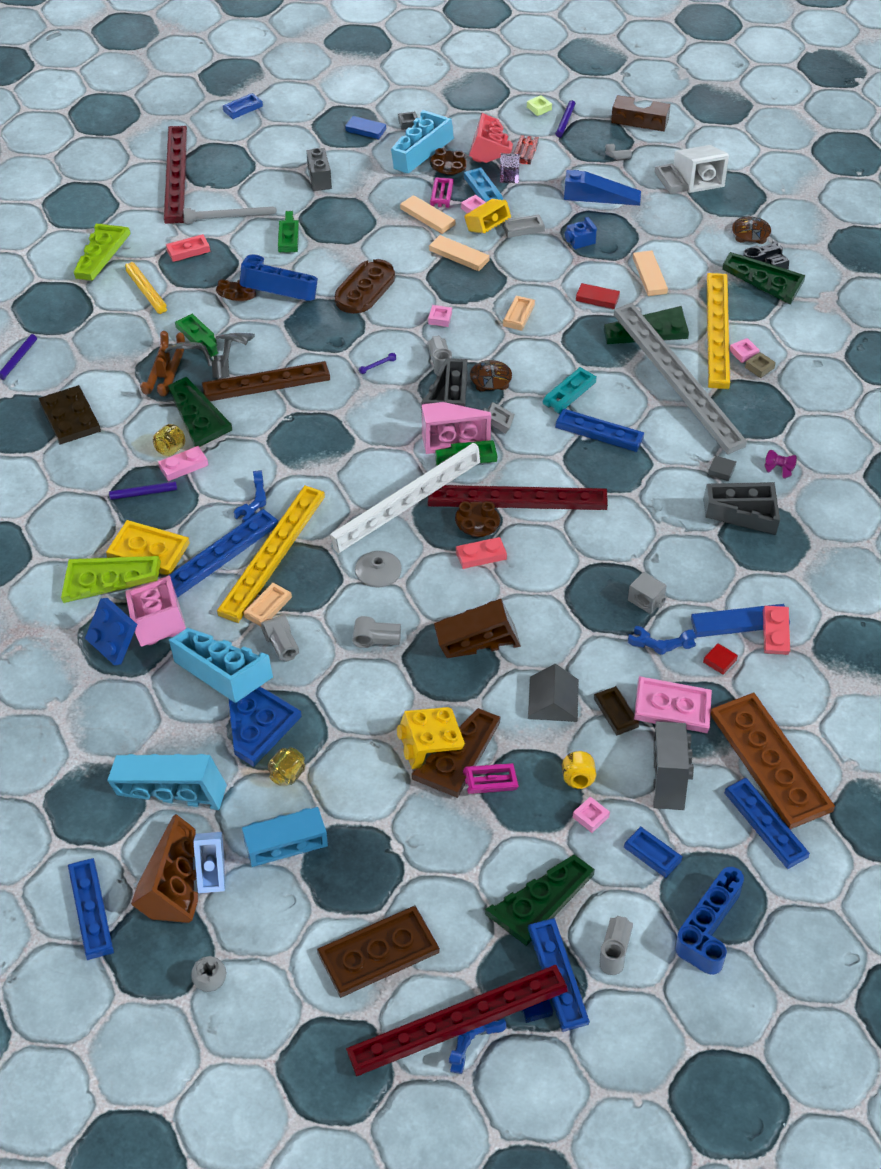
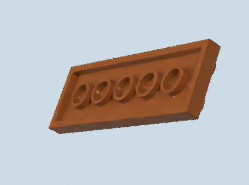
M754 692L711 709V717L790 830L834 811L835 805Z

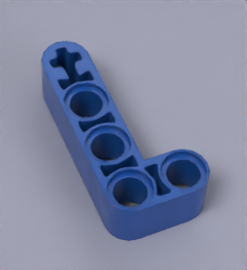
M255 254L246 256L241 263L239 284L243 287L306 301H312L316 297L318 278L313 275L264 265V258Z
M735 867L724 868L681 926L677 935L675 945L677 955L710 975H715L722 970L727 954L725 945L712 935L739 898L744 881V875ZM712 902H718V903H720L721 905H716V904H714V903H712ZM698 921H704L707 924H701ZM684 941H691L694 944H687ZM708 955H714L717 959H712Z

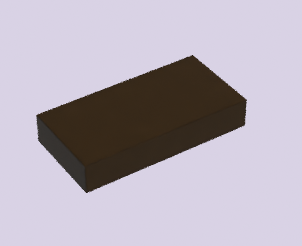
M617 686L594 694L596 704L616 736L639 728V721L634 720V713Z

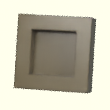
M759 352L746 361L745 368L762 378L775 369L776 362Z

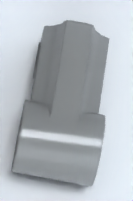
M440 335L433 336L427 343L436 375L446 358L452 359V352L448 349L446 340L441 338Z
M283 614L261 622L264 637L267 642H271L279 659L286 662L293 660L299 654V648L291 635L290 625L286 616Z
M361 616L355 620L352 639L355 646L369 648L374 643L400 644L401 624L377 623L373 618Z
M617 916L610 918L605 940L601 946L599 966L608 975H617L624 968L625 956L633 928V923L626 917Z

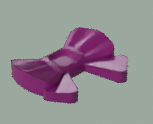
M769 450L766 455V471L769 473L776 466L783 467L782 477L786 479L792 476V471L797 463L796 455L785 457L778 455L774 450Z

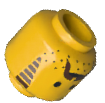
M575 751L564 758L562 763L563 777L568 786L583 789L593 784L596 779V767L594 758L589 753Z

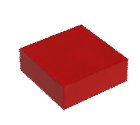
M717 643L704 657L703 663L724 675L737 661L738 655Z

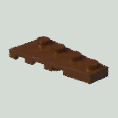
M477 708L459 726L465 743L463 749L432 753L426 759V763L412 773V780L458 798L466 784V775L463 773L464 768L477 765L498 728L501 717Z

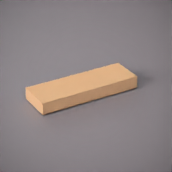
M414 195L400 204L401 210L441 234L455 226V219Z
M441 235L429 245V251L476 271H480L489 262L490 255Z
M653 251L634 252L633 260L647 295L667 294L668 287Z

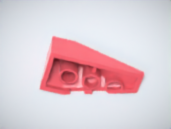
M481 113L469 156L474 161L488 163L511 153L513 143L507 140L508 135L503 133L504 128L499 119Z

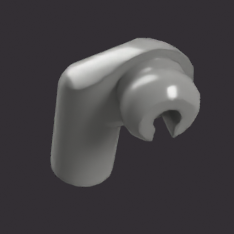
M614 144L605 145L606 156L615 160L631 159L630 149L615 150Z

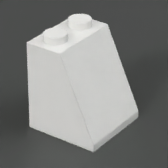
M712 145L675 151L673 165L688 184L687 191L689 193L725 186L729 155Z

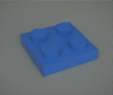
M101 598L85 639L113 665H120L138 624L109 598Z

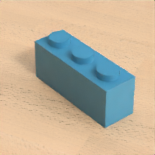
M318 807L305 808L293 814L279 815L271 820L254 822L242 827L244 843L251 867L328 846L327 832Z

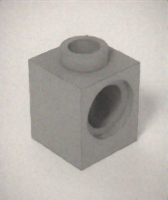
M642 572L629 587L628 601L652 614L666 602L667 596L665 593L667 585Z

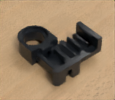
M772 241V244L758 247L756 245L744 250L743 256L761 262H765L766 259V261H770L771 265L789 269V260L782 254L783 247L778 246L776 241Z

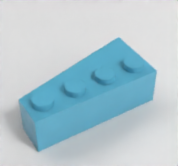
M205 754L116 755L107 780L118 796L149 800L150 796H155L166 803H173V800L176 799L188 801L187 805L198 807L199 803L210 804V809L220 810L227 787L212 757Z

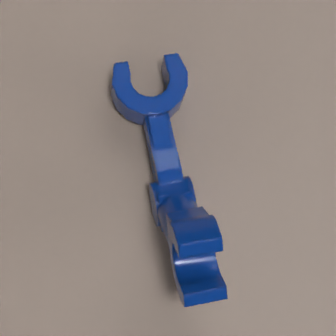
M262 470L253 471L256 488L254 501L249 505L244 504L234 511L235 519L245 515L242 518V523L255 515V511L258 508L264 507L267 503L266 494L263 489Z
M635 626L634 634L639 637L628 636V643L632 646L642 648L648 646L660 655L677 647L683 646L685 649H690L696 646L694 641L696 635L693 629L684 631L679 638L657 641L651 638L650 633L644 628Z
M505 1019L493 1021L459 1035L456 1050H452L449 1057V1063L452 1064L450 1071L462 1074L465 1066V1053L471 1040L476 1035L485 1031L487 1034L503 1032L507 1028Z

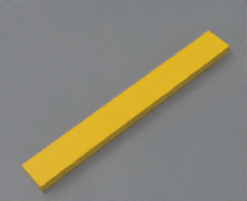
M707 273L708 388L729 389L728 281L727 274Z
M304 485L218 608V616L236 623L240 622L244 616V611L253 603L325 498V492Z

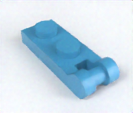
M481 167L464 172V179L479 198L485 202L492 198L503 200L501 193Z

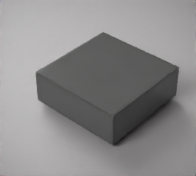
M415 111L398 114L401 130L408 129V127L412 128L414 125L413 121L418 118Z
M715 455L708 475L729 481L737 461Z

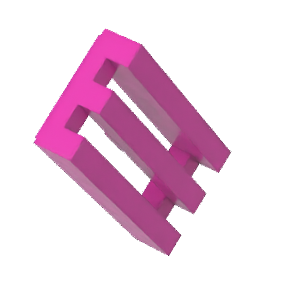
M437 177L434 179L430 200L431 206L434 207V204H438V207H442V204H445V207L449 208L453 190V179ZM438 183H442L439 198H436ZM446 183H449L446 199H443Z
M513 763L468 766L463 770L464 775H466V785L468 784L469 786L467 789L468 794L514 791L519 787ZM509 772V775L473 777V774Z

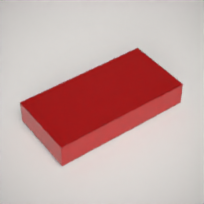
M581 283L576 294V301L615 309L620 297V291Z

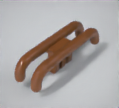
M167 331L160 333V348L147 382L140 384L141 391L145 395H149L153 391L158 377L165 378L164 383L157 386L158 394L162 397L168 395V385L173 383L183 356L184 349H176L172 361L170 360L169 351L165 353V349L169 345ZM181 332L176 334L177 343L185 342L184 334Z

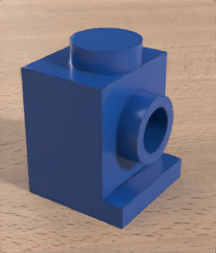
M585 217V221L567 225L565 239L574 249L596 244L597 228L589 217Z

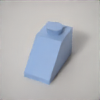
M222 832L195 834L194 853L198 893L225 891Z

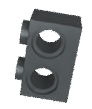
M325 148L306 150L307 168L313 191L332 189L331 169Z

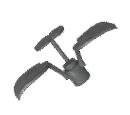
M229 333L216 336V339L225 340L223 355L214 356V360H211L206 346L198 342H179L166 348L165 353L172 349H200L207 358L208 366H212L213 378L230 377L228 358L231 342L237 341L247 345L248 341L255 337V334Z

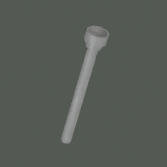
M275 207L198 212L191 210V208L183 209L185 224H193L197 219L271 215L277 211Z

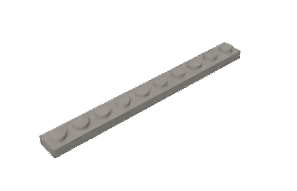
M629 303L614 309L616 319L727 455L745 448L747 440L635 305Z

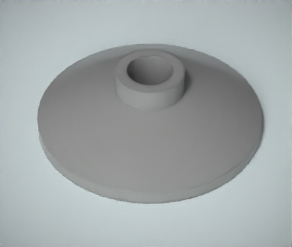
M372 551L363 555L357 561L355 572L357 578L367 586L376 588L386 587L396 582L400 577L401 563L396 556L389 552Z

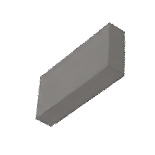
M672 163L655 167V174L669 194L687 191L688 184Z
M539 214L502 222L507 238L545 232V225Z

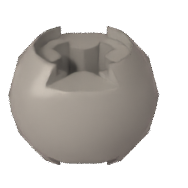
M212 956L202 957L193 966L191 972L192 982L199 990L205 992L216 991L225 981L226 967L218 958ZM210 972L213 975L207 976L205 973Z

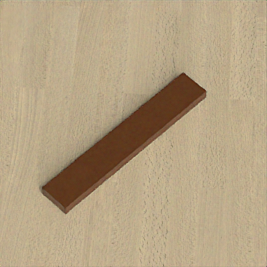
M326 361L202 382L204 396L209 401H216L329 381L330 373Z

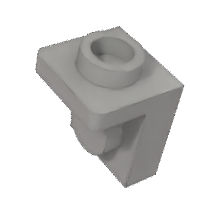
M494 402L487 409L484 407L483 411L491 412V426L506 434L510 429L515 414Z

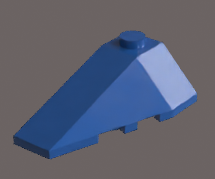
M566 170L564 200L640 206V190L587 171Z

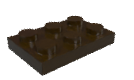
M79 385L38 398L59 445L101 432L100 425Z

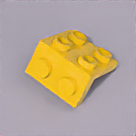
M449 707L404 711L401 723L397 726V736L403 742L404 757L406 760H409L411 769H420L422 767L426 753L461 750L465 744L453 710Z

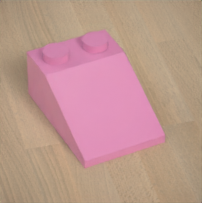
M445 402L422 404V438L426 454L451 447V444L491 440V412Z
M170 575L158 579V581L146 583L125 591L130 618L138 624L135 634L141 647L156 644L159 640L167 637H174L186 629Z

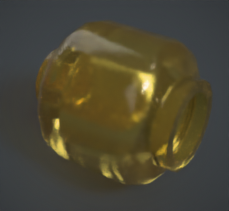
M174 424L164 425L153 435L154 448L164 456L174 455L185 444L183 431Z
M281 748L267 764L270 772L269 778L279 786L282 784H294L305 771L304 756L295 748Z

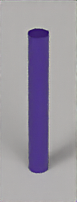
M570 100L555 133L557 137H562L576 105L573 100Z
M30 334L1 369V380L8 376L36 342L37 337L34 334Z
M176 481L109 491L110 500L175 491L177 490Z

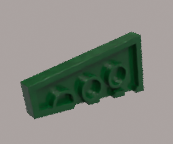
M732 252L729 253L722 267V270L790 305L805 280L804 274Z
M682 306L643 315L664 341L688 339L689 331ZM619 321L604 324L607 344L635 342Z
M187 377L168 385L172 399L195 447H201L232 431V424Z
M573 854L549 869L544 876L537 880H531L526 883V887L515 894L512 892L505 896L502 902L495 906L492 904L486 908L485 915L527 946L532 941L528 925L554 918L594 876L595 869Z

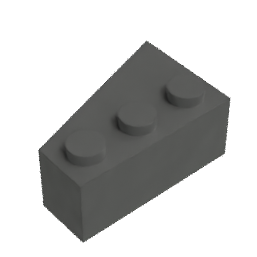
M446 358L436 375L434 384H431L429 388V393L421 402V413L422 404L445 402L466 407L467 359Z
M775 482L706 484L703 497L706 518L776 535L780 523Z
M659 721L655 723L653 742V768H655L653 788H655L653 808L685 810L688 780H693L694 773L692 749H690L691 734L687 733L686 723Z

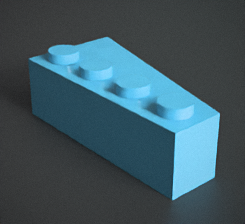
M422 110L420 118H416L413 121L414 125L412 128L408 127L406 135L401 136L391 148L394 169L403 173H410L435 154L436 149L444 147L453 140L451 118Z
M190 628L169 639L173 659L176 664L235 703L273 678L268 654L261 652L257 655L252 653L250 648L243 646L239 649L232 646V643L229 641H216L213 639V636Z

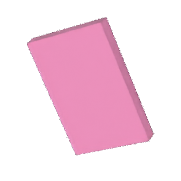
M639 676L634 720L654 724L656 721L686 723V730L708 733L712 690Z

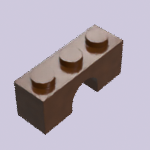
M617 95L612 107L611 123L665 132L671 104L653 101L651 106L640 108L634 104L635 98Z

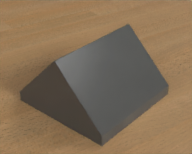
M556 663L532 675L529 684L528 719L577 722L579 679Z

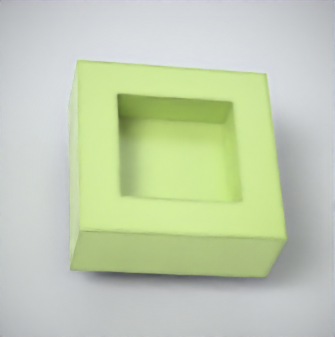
M540 95L527 101V108L539 116L551 111L552 103Z

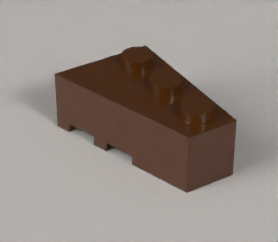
M502 599L490 601L482 606L466 610L463 613L434 623L439 646L446 658L477 654L476 650L485 648L497 651L499 646L513 644L514 648L521 647L515 624Z

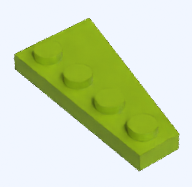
M96 223L94 226L95 232L91 233L89 237L90 243L84 248L85 254L80 257L74 270L75 278L93 281L131 234L129 227Z
M159 556L69 559L61 599L63 603L158 581L161 560Z

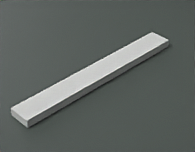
M472 443L332 532L330 535L333 549L337 553L342 552L479 464V447Z

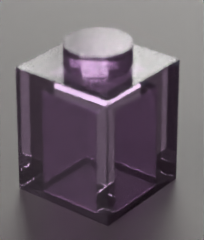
M501 153L500 183H519V154Z

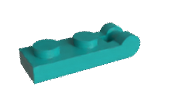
M579 367L544 397L543 405L548 408H554V411L560 414L563 408L566 409L596 383L597 376Z

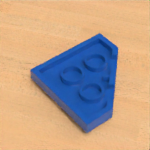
M258 687L236 703L228 698L234 754L255 767L302 717L301 711L262 687Z

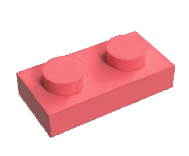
M203 234L166 244L167 252L173 262L210 252V246Z
M500 537L456 546V553L462 569L507 560V553Z
M764 606V653L789 654V607Z

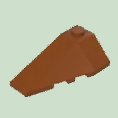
M177 814L169 822L137 884L131 905L153 920L189 923L193 920L198 903V893L194 891V881L197 879L196 870H193L196 830Z

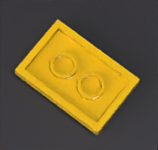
M126 520L106 551L107 558L159 556L161 560L159 573L168 576L173 572L190 542L189 537Z

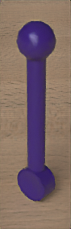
M389 353L388 357L366 367H359V373L365 374L367 370L387 361H395L396 354Z

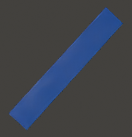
M262 509L169 574L177 598L271 532L278 524V520Z

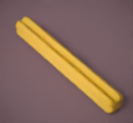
M134 262L126 263V272L157 313L162 314L166 312V303Z

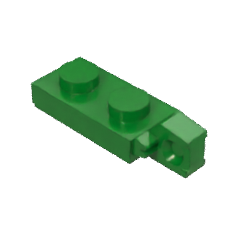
M285 211V220H279L278 252H298L299 220H294L293 211Z
M193 313L175 321V327L190 342L203 343L211 357L219 354L214 333Z
M494 441L451 444V447L435 450L436 465L446 461L472 443L479 447L480 463L497 462L498 456Z

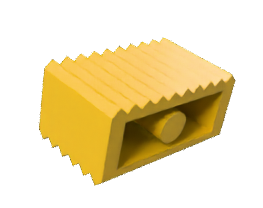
M492 198L467 213L464 218L468 231L485 234L489 230L494 229V227H497V225H500V223L502 224V222L508 220V218H511V214L506 200Z

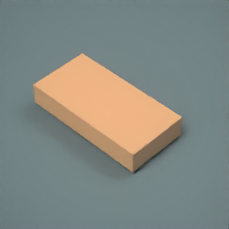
M515 296L503 320V326L522 331L535 306V300Z
M272 583L244 611V618L261 627V622L272 619L292 598L291 592Z

